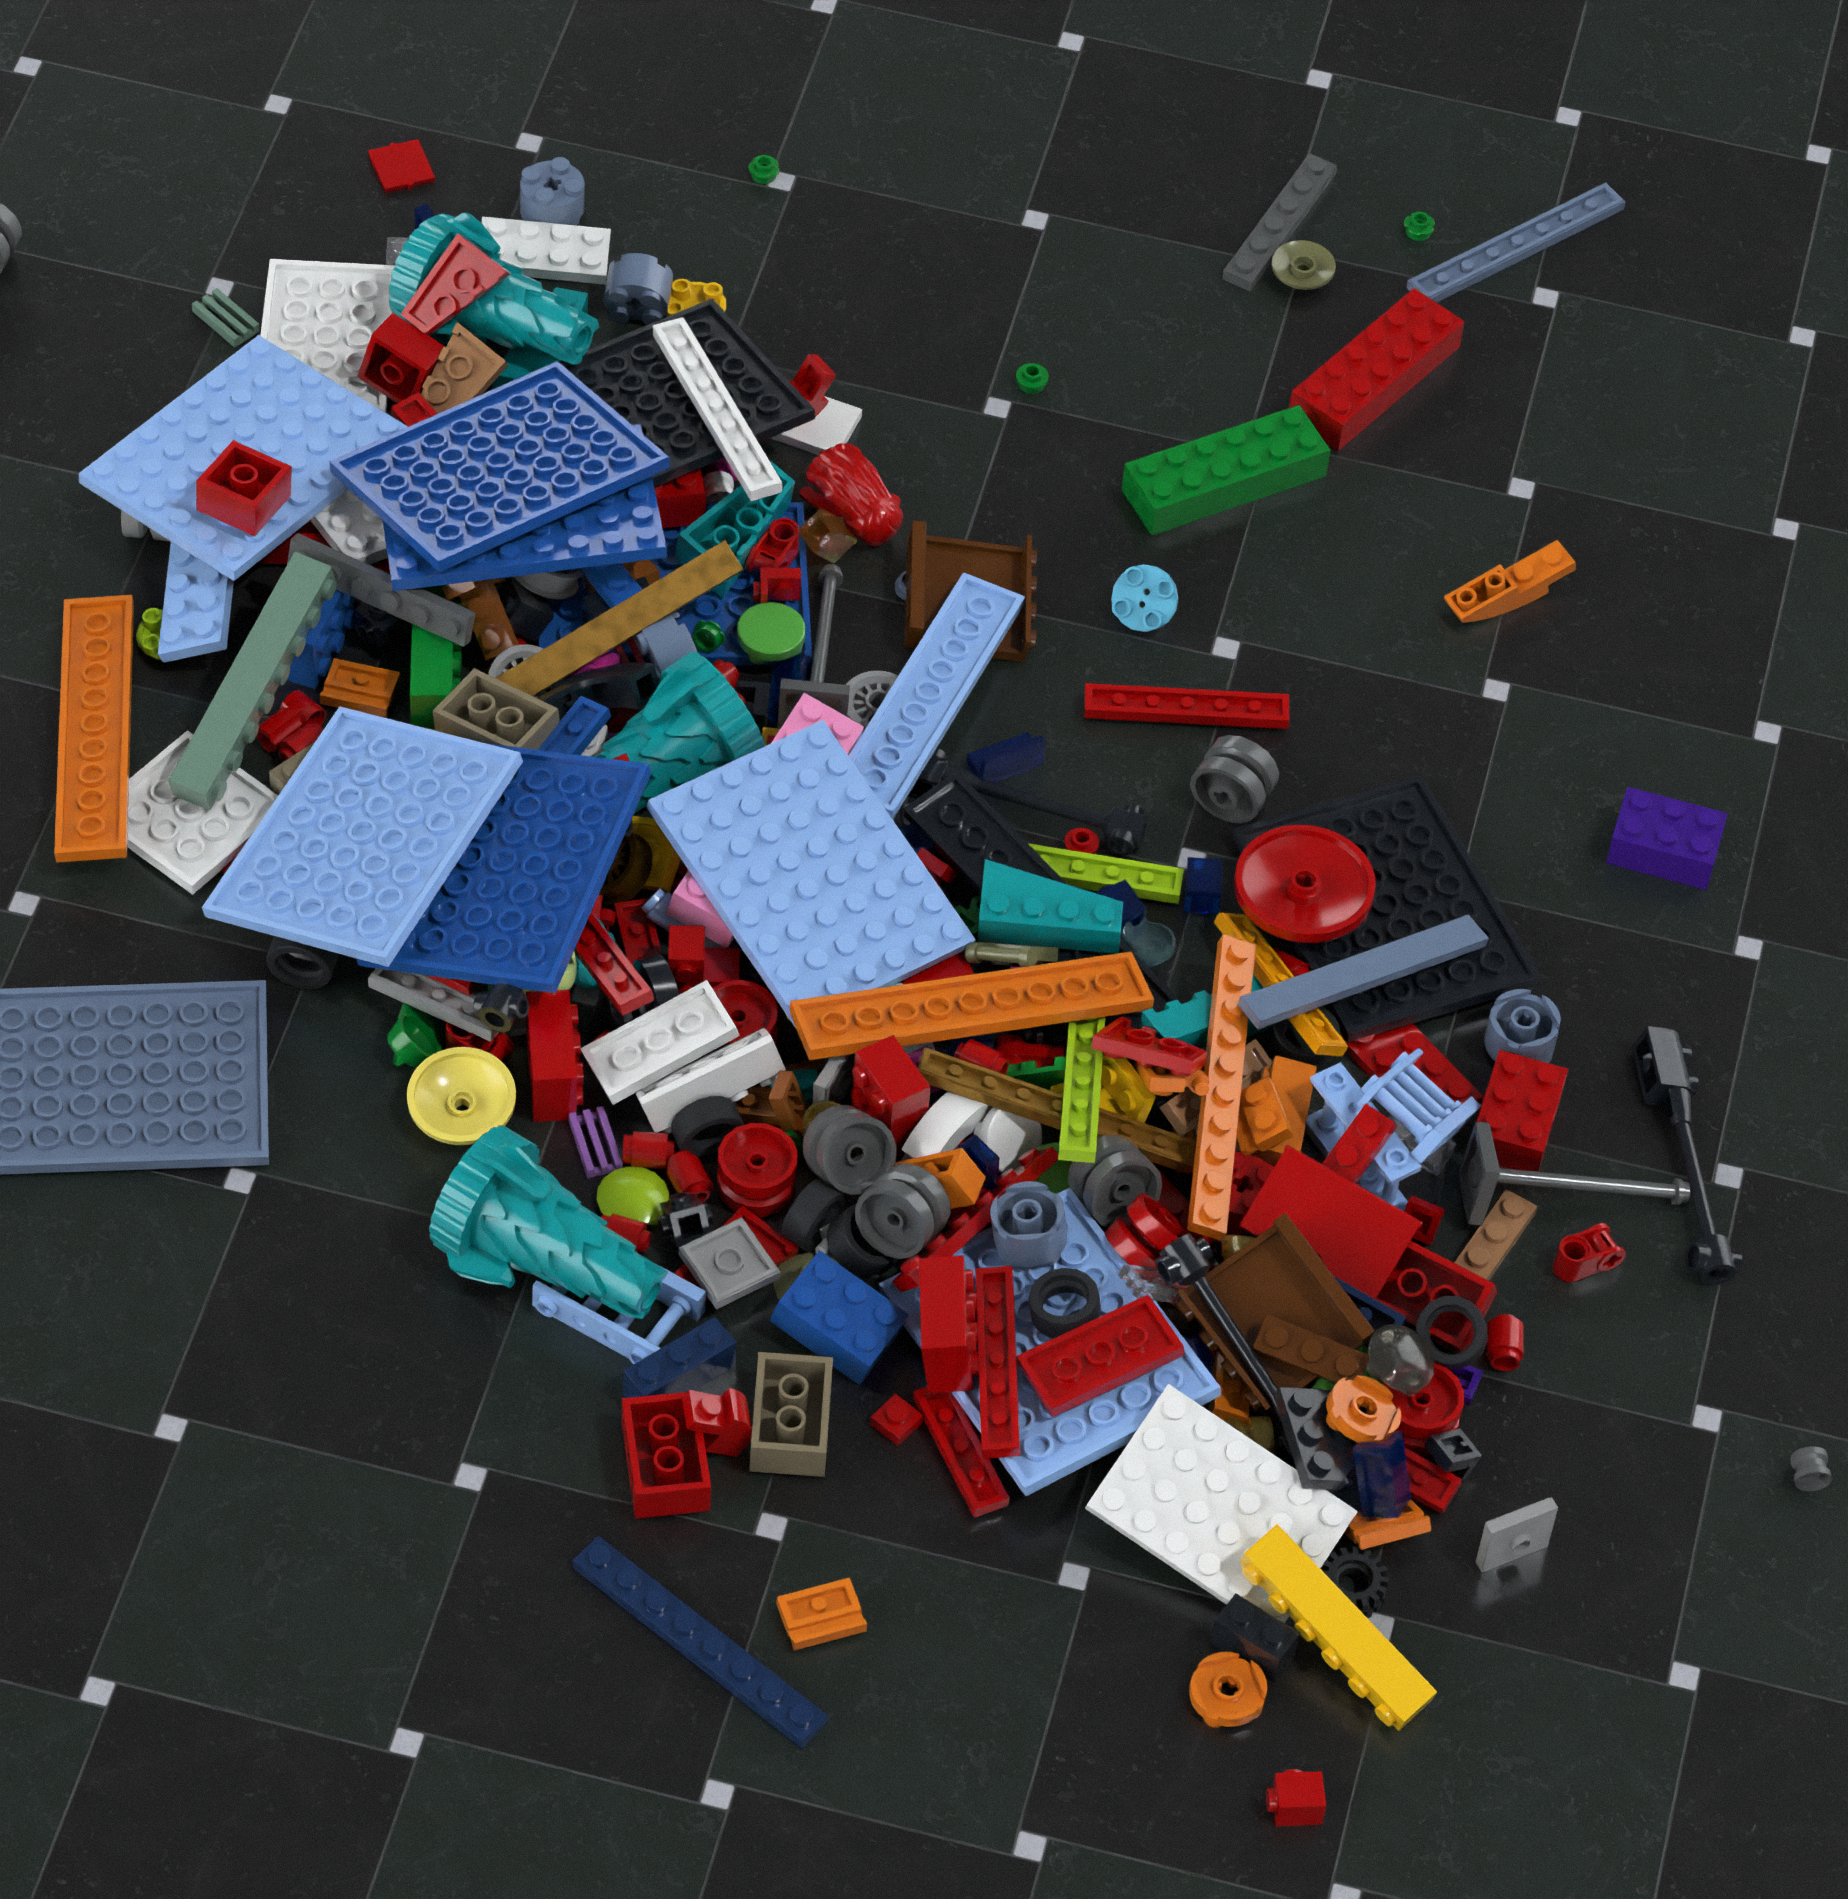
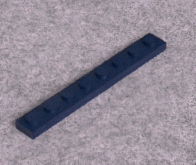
M597 1536L573 1559V1569L800 1748L803 1749L828 1724L829 1716L600 1536Z

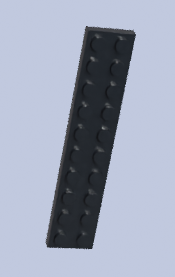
M957 771L903 808V816L980 896L982 894L985 859L1067 884ZM1120 938L1119 953L1131 952L1132 950ZM1058 948L1057 962L1115 953ZM1132 951L1153 995L1154 1011L1158 1013L1166 1010L1164 1008L1165 1004L1174 1000L1184 1004ZM1044 961L1046 964L1055 963L1050 961ZM1142 1011L1105 1017L1106 1026L1123 1016L1131 1020L1130 1027L1140 1029Z

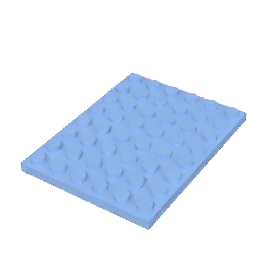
M258 335L79 473V483L235 581L348 490L331 473L329 461L408 426ZM233 440L292 466L291 496L256 536L196 510V480Z
M339 706L202 906L205 917L389 967L523 763L521 753Z
M824 720L648 800L646 808L794 1026L795 1024L789 1012L790 1001L889 987L964 951L967 945L976 940Z
M1071 1188L1058 1193L1063 1200L1067 1227V1243L1061 1252L1060 1259L1054 1264H1043L1035 1267L1012 1266L1014 1274L1017 1355L1051 1340V1338L1041 1334L1033 1325L1029 1306V1294L1032 1285L1040 1276L1060 1268L1080 1270L1088 1274L1095 1281L1100 1296V1316L1149 1294L1183 1344L1185 1355L1055 1417H1051L1017 1365L1021 1456L1001 1457L999 1460L1025 1496L1127 1445L1168 1384L1201 1406L1221 1396L1219 1384L1127 1262L1111 1246L1105 1233ZM992 1227L976 1234L953 1255H964L966 1270H973L974 1292H976L975 1268L1008 1266L1003 1262L1002 1257L996 1250ZM897 1274L879 1283L880 1293L910 1314L904 1327L921 1349L920 1286L900 1293L892 1282L899 1275ZM1065 1292L1047 1299L1043 1304V1308L1046 1312L1056 1316H1068L1082 1310L1087 1301L1076 1293ZM973 1375V1390L955 1391L952 1394L981 1433L979 1375Z

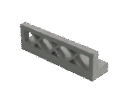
M376 968L368 977V987L488 1041H492L499 1033L487 1027L475 1016L473 1003L476 994L471 993V996L465 995L421 974ZM510 1030L503 1032L510 1038Z

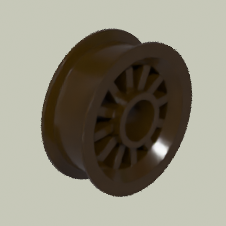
M632 833L629 837H623L619 847L618 858L612 863L599 892V895L603 896L602 903L614 905V903L628 901L643 888L648 880L653 862L652 850L649 843L642 836Z

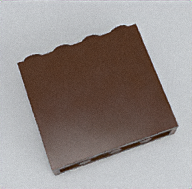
M913 520L907 540L904 647L916 649L964 572L1025 596L1021 611L992 656L993 659L1025 662L1028 649L1034 650L1036 642V630L1031 629V623L1035 621L1037 604L1031 602V596L1035 595L1037 576H1032V569H1035L1037 561V550L1032 549V535H1027L1023 547L926 535V522Z
M1286 1213L1275 1219L1272 1227L1206 1274V1279L1252 1349L1266 1314L1355 1350L1374 1338L1375 1330ZM1191 1285L1185 1290L1180 1288L1177 1291L1180 1302L1176 1306L1188 1322L1193 1319L1202 1329L1198 1334L1200 1339L1210 1352L1217 1349L1225 1361L1220 1363L1228 1377L1233 1382L1239 1379L1247 1389L1243 1396L1253 1410L1256 1412L1261 1408L1266 1416L1272 1411L1269 1400L1194 1286ZM1255 1352L1278 1388H1305L1319 1378Z

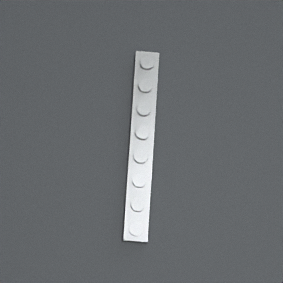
M684 317L652 325L653 336L750 501L781 493L782 481Z

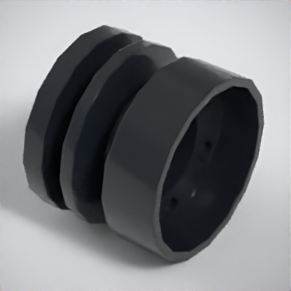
M659 953L637 959L633 962L634 968L651 988L654 1001L622 1016L599 986L602 1008L612 1031L679 995L670 967Z

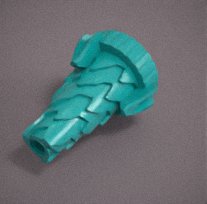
M466 212L461 213L457 217L445 213L438 214L422 222L412 232L396 259L391 275L389 306L392 313L409 322L400 315L458 233L511 274L428 336L437 340L440 344H448L453 335L452 330L458 322L484 343L486 339H489L511 349H516V346L537 352H544L574 365L582 361V356L591 345L593 333L599 328L598 320L569 306L571 304L570 300L544 290L541 282L522 274L524 269L499 259L501 254L498 252H500L501 247L483 224L473 215Z
M690 651L661 672V682L649 698L650 700L645 708L628 720L620 733L601 745L600 747L603 751L595 756L614 759L626 753L631 762L649 764L652 773L634 814L644 808L649 799L765 747L763 737L754 718L737 692L721 672L697 652Z
M499 1125L497 1128H491L487 1133L485 1132L463 1155L458 1165L450 1174L437 1199L431 1216V1224L429 1226L430 1240L433 1241L435 1247L447 1254L450 1269L461 1277L492 1285H504L510 1289L516 1281L512 1270L514 1268L533 1274L549 1283L563 1286L581 1298H584L587 1294L621 1314L643 1319L651 1310V1306L659 1294L662 1281L667 1276L668 1271L635 1252L636 1246L607 1228V1221L580 1204L581 1201L572 1192L562 1187L548 1170L538 1166L540 1152L534 1143L502 1125Z

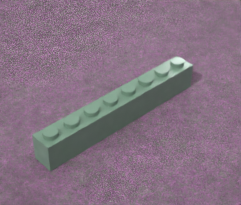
M294 551L168 780L173 796L207 810L212 809L216 800L220 801L223 798L227 788V779L232 771L236 772L240 767L244 748L248 742L252 743L258 733V723L263 714L270 712L278 686L284 685L289 677L290 664L295 656L299 657L303 652L307 633L310 628L314 629L317 626L324 602L330 600L335 593L337 582L334 578L332 566Z

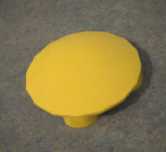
M687 279L675 280L672 283L668 311L665 316L668 317L709 299H713L725 312L726 298L723 295L722 286L716 282L707 284L703 282H690Z

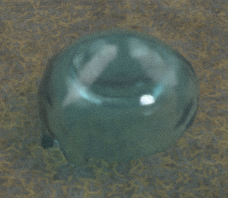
M1143 919L1139 925L1133 927L1132 923L1128 921L1121 931V939L1148 967L1158 966L1170 960L1175 953V936L1173 931L1164 924L1153 923Z

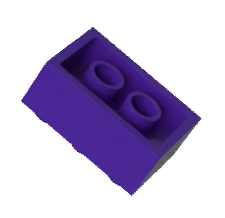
M1627 786L1606 863L1707 890L1728 813Z

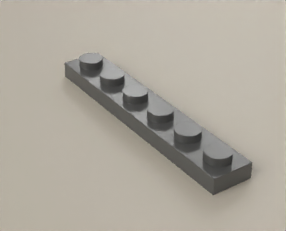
M1309 153L1223 270L1222 279L1251 292L1272 263L1274 252L1288 241L1336 175L1337 165Z
M299 533L291 538L288 562L295 551L332 566L334 578L337 582L336 590L463 647L471 641L475 612L422 588L393 591L390 574Z

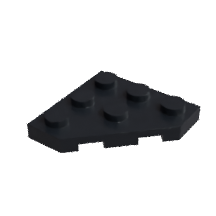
M1279 1387L1273 1397L1302 1488L1336 1490L1368 1448L1346 1437L1340 1431L1333 1430L1327 1424L1326 1416L1328 1411L1326 1401L1331 1390ZM1360 1406L1359 1409L1366 1414L1367 1409Z

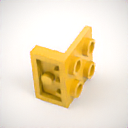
M1104 1055L1102 1060L1099 1108L1145 1123L1156 1096L1148 1091L1140 1075L1127 1058L1114 1059ZM1064 1083L1051 1086L1050 1091L1063 1095Z

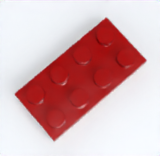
M1413 1023L1356 1039L1347 1043L1342 1032H1340V1036L1348 1046L1346 1052L1370 1078L1374 1074L1380 1078L1391 1070L1390 1066L1404 1051L1410 1055L1420 1048L1424 1053L1414 1065L1454 1102L1458 1100L1461 1104L1471 1096L1479 1104L1482 1103V1094Z
M1149 1294L1021 1353L1016 1358L1017 1365L1051 1417H1055L1185 1355L1183 1344Z

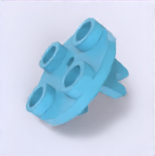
M1145 564L1129 567L1120 575L1113 587L1111 598L1112 612L1119 618L1121 623L1132 630L1148 632L1160 629L1171 620L1176 612L1179 598L1176 584L1170 575L1159 567ZM1146 589L1150 590L1149 595L1145 594ZM1142 601L1145 603L1143 608L1140 606Z

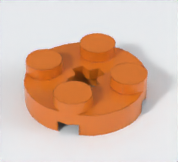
M1356 1376L1354 1380L1346 1381V1377L1342 1378L1335 1384L1327 1397L1326 1408L1328 1414L1326 1422L1330 1428L1340 1431L1351 1440L1361 1443L1368 1449H1375L1380 1443L1389 1440L1400 1425V1407L1396 1410L1395 1405L1391 1401L1394 1397L1393 1394L1380 1382L1366 1376ZM1360 1406L1367 1409L1366 1414L1359 1409Z
M1218 1652L1204 1658L1193 1673L1189 1687V1696L1194 1709L1203 1717L1207 1725L1214 1728L1241 1726L1259 1717L1262 1713L1267 1694V1680L1258 1664L1252 1660L1249 1663L1244 1659H1240L1239 1654L1233 1652ZM1223 1683H1228L1230 1688L1237 1687L1238 1689L1231 1696L1220 1692Z

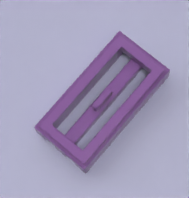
M604 1106L597 1107V1111L592 1113L590 1109L583 1110V1115L577 1116L576 1112L569 1113V1124L587 1178L609 1174L616 1169L623 1168ZM594 1122H599L612 1164L607 1163ZM586 1124L599 1167L593 1166L580 1125Z

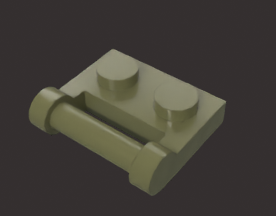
M973 942L966 946L965 958L968 963L979 964L982 961H991V964L1012 966L1013 963H1019L1021 967L1044 964V961L1057 962L1058 948Z

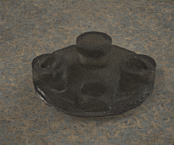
M1399 1324L1384 1325L1373 1333L1369 1341L1368 1355L1370 1360L1367 1362V1371L1371 1377L1378 1380L1381 1379L1391 1388L1402 1391L1408 1396L1415 1395L1429 1384L1434 1374V1360L1430 1348L1420 1335L1412 1329Z

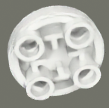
M993 1107L987 1113L984 1120L976 1125L974 1137L979 1142L981 1154L989 1168L995 1172L1004 1173L1011 1168L1015 1170L1021 1164L1018 1159L1025 1152L1034 1147L1039 1148L1041 1146L1042 1127L1041 1123Z

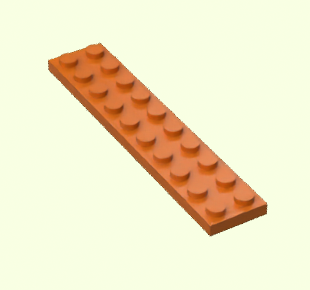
M132 595L64 599L54 847L56 863L127 858L134 601Z
M1131 951L790 1001L789 1012L808 1059L815 1060L855 1054L856 1051L891 1035H894L903 1047L1140 1012L1153 1008L1154 998Z

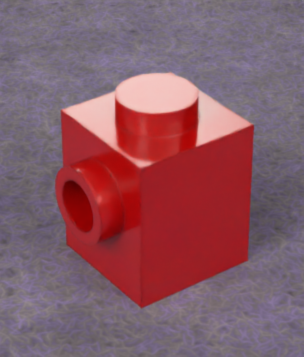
M1290 1769L1282 1773H1275L1273 1787L1266 1790L1268 1812H1274L1275 1826L1322 1825L1326 1810L1322 1771L1302 1772L1298 1769Z

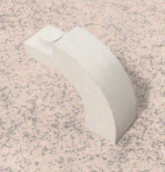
M949 1091L946 1092L927 1111L901 1149L905 1152L902 1161L954 1150L966 1136L974 1132L976 1125L984 1120L987 1113L993 1107Z

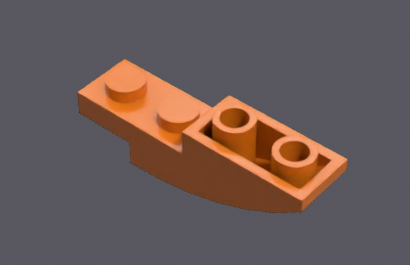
M1556 540L1506 569L1501 564L1448 593L1444 596V600L1462 623L1489 619L1529 604L1548 594V585L1575 571L1576 562L1561 543Z

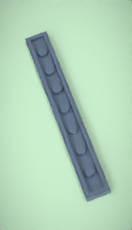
M1604 183L1409 279L1406 288L1409 291L1415 288L1437 303L1624 210L1625 201L1607 183Z
M1468 914L1240 996L1238 1006L1254 1026L1260 1029L1486 947L1489 938Z

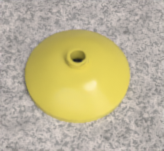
M454 1047L429 1056L416 1068L408 1083L407 1104L413 1121L429 1137L452 1145L474 1144L491 1128H497L499 1125L505 1126L508 1123L515 1109L516 1087L509 1069L494 1055L476 1048ZM459 1106L468 1107V1109L464 1111L457 1110Z

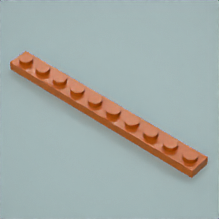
M1225 934L1221 936L1217 943L1206 1047L1207 1055L1204 1065V1072L1210 1084H1208L1209 1092L1201 1096L1187 1230L1220 1241L1227 1233L1248 1017L1238 1006L1240 996L1251 993L1256 948L1255 944Z

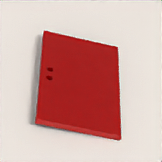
M1286 1145L1283 1154L1239 1225L1258 1237L1273 1226L1275 1219L1286 1213L1333 1276L1376 1299L1418 1228L1422 1226V1222L1295 1148Z

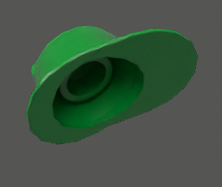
M403 1003L398 1020L387 1036L389 1046L394 1052L393 1064L400 1066L406 1063L417 1068L426 1058L442 1051L444 1032L435 1016Z

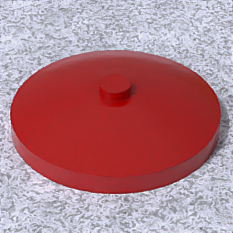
M1289 825L1269 830L1253 839L1246 846L1237 862L1234 889L1237 901L1243 912L1264 931L1289 941L1318 943L1342 937L1353 931L1364 921L1373 904L1376 881L1372 865L1366 855L1346 837L1322 827Z

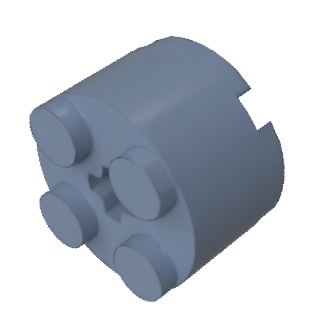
M556 157L552 161H543L524 168L520 180V213L524 221L577 226L582 214H584L585 182L580 171L570 165L569 160L563 157Z
M642 253L621 255L620 261L615 263L613 260L610 263L603 302L606 309L610 312V318L614 322L626 323L630 319L643 321V323L649 325L661 320L666 315L673 282V272L667 264L664 268L657 264L658 258Z
M677 611L644 628L634 637L641 657L647 655L650 663L655 665L659 683L661 682V672L690 651L697 652L685 623L678 625L675 621L680 617Z
M1514 989L1500 995L1490 1011L1484 1036L1485 1047L1490 1057L1496 1061L1500 1049L1549 1063L1554 1053L1560 1028L1561 1017L1558 1008L1548 997L1542 995V998L1532 995L1531 990Z
M1025 1181L1007 1187L1005 1194L999 1199L998 1196L994 1199L990 1209L994 1244L1003 1262L1008 1266L1035 1267L1056 1263L1060 1259L1061 1252L1067 1243V1227L1062 1198L1057 1192L1055 1195L1048 1190L1047 1185L1040 1182Z

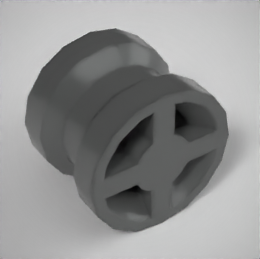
M1816 1446L1804 1447L1791 1455V1465L1796 1470L1794 1475L1796 1488L1803 1491H1816L1827 1487L1831 1483L1832 1475L1830 1469L1826 1467L1828 1454L1825 1449Z

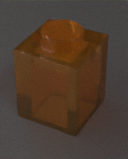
M822 508L799 529V534L812 551L832 563H835L858 541L840 517Z

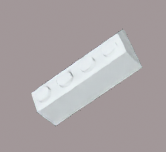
M762 1028L672 1072L635 1094L654 1132L662 1130L663 1133L669 1134L672 1133L671 1127L675 1116L687 1105L709 1096H723L735 1102L748 1095L747 1089L760 1083L761 1087L774 1083L779 1071L786 1069L771 1035L765 1028Z

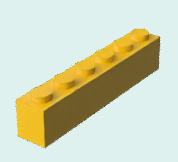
M1278 1524L1243 1554L1240 1564L1243 1567L1241 1569L1247 1580L1255 1586L1260 1585L1269 1594L1268 1600L1271 1605L1281 1614L1286 1612L1296 1622L1294 1626L1300 1632L1301 1637L1308 1642L1314 1641L1322 1650L1321 1655L1325 1662L1334 1670L1339 1668L1349 1678L1348 1684L1359 1697L1364 1698L1366 1696L1376 1707L1374 1709L1376 1715L1387 1726L1393 1725L1400 1731L1433 1700L1437 1691Z

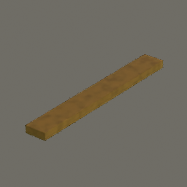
M726 540L496 677V679L534 697L551 687L552 684L561 681L636 636L644 628L674 613L742 572L743 568Z
M924 1047L917 1069L929 1085L1035 1122L1061 1129L1062 1094ZM1099 1108L1097 1138L1106 1135H1119L1128 1138L1151 1162L1189 1174L1195 1157L1196 1141Z

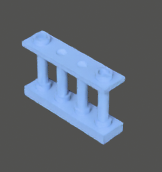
M1418 1048L1410 1055L1404 1051L1390 1066L1392 1069L1380 1078L1374 1074L1360 1089L1364 1096L1357 1105L1362 1109L1365 1103L1369 1104L1374 1099L1415 1136L1414 1141L1418 1143V1146L1410 1154L1418 1162L1422 1163L1456 1135L1482 1105L1472 1096L1463 1104L1458 1100L1454 1102L1414 1065L1424 1053Z
M1341 1062L1310 1077V1082L1324 1098L1325 1102L1323 1109L1307 1116L1305 1132L1325 1158L1360 1112L1361 1108L1357 1103L1364 1096L1360 1091V1086ZM1372 1102L1368 1104L1369 1106L1377 1110V1108L1374 1106ZM1393 1132L1358 1183L1362 1188L1404 1211L1408 1201L1398 1189L1399 1181L1421 1171L1422 1166L1410 1154L1411 1152L1398 1135Z
M668 1271L667 1276L662 1281L656 1300L669 1306V1308L648 1336L643 1339L627 1330L635 1319L634 1317L620 1313L615 1321L612 1322L596 1313L602 1303L590 1296L581 1305L565 1296L568 1289L563 1286L554 1284L550 1288L538 1280L533 1284L532 1306L536 1307L541 1314L560 1320L627 1357L633 1364L661 1349L658 1347L681 1316H687L697 1322L705 1312L706 1291Z

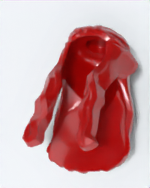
M839 443L826 451L822 450L817 457L812 459L805 472V477L807 478V483L815 486L821 495L816 493L810 486L799 490L800 498L814 506L821 515L831 519L836 526L849 531L869 546L879 547L895 536L903 521V512L900 508L901 499L897 495L889 493L877 469L864 457L858 447L849 443Z

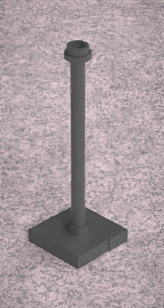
M827 564L818 573V582L823 587L811 680L802 681L781 678L777 729H781L803 693L808 694L845 716L848 713L850 685L824 683L835 591L843 582V573L837 565Z
M1475 1122L1468 1147L1457 1174L1467 1222L1472 1225L1483 1224L1497 1183L1671 1198L1673 1205L1687 1203L1690 1197L1689 1182H1684L1681 1178H1675L1672 1184L1499 1168L1490 1123Z

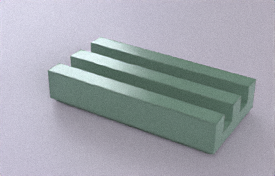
M218 288L212 291L211 297L207 294L203 296L201 303L198 301L192 303V312L234 348L260 332L259 323ZM210 308L212 311H214L219 317H221V321L207 309ZM231 326V327H232L233 329H235L240 335H237L236 333H234L229 327Z

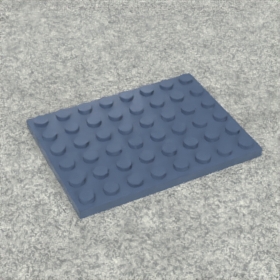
M266 980L0 989V1174L269 1165Z

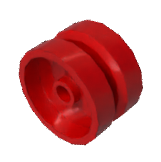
M745 980L726 981L712 988L735 1024L740 1036L704 1056L762 1028L769 1032L775 1046L777 1045L778 1009L774 997L766 988L752 981Z
M749 1123L736 1127L729 1132L718 1148L717 1191L722 1202L734 1212H737L743 1206L757 1217L776 1214L790 1203L795 1194L797 1173V1149L792 1138L780 1128L766 1123Z
M1140 1193L1126 1208L1129 1219L1118 1217L1104 1233L1111 1246L1132 1268L1154 1284L1163 1286L1165 1282L1157 1271L1155 1260L1160 1257L1159 1253L1167 1245L1186 1234H1191V1232L1158 1201L1146 1194Z
M1413 1360L1402 1363L1389 1373L1384 1386L1393 1394L1394 1397L1391 1401L1395 1405L1396 1410L1398 1407L1401 1410L1400 1425L1390 1439L1421 1457L1430 1456L1431 1454L1424 1446L1431 1435L1456 1430L1459 1427V1420L1464 1406V1390L1459 1378L1447 1367L1434 1361Z

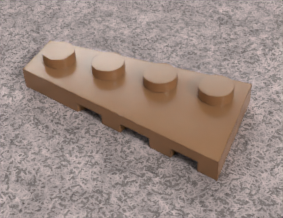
M458 322L452 330L453 335L450 341L439 354V361L431 376L426 378L422 386V397L437 414L482 395L508 366L503 358Z

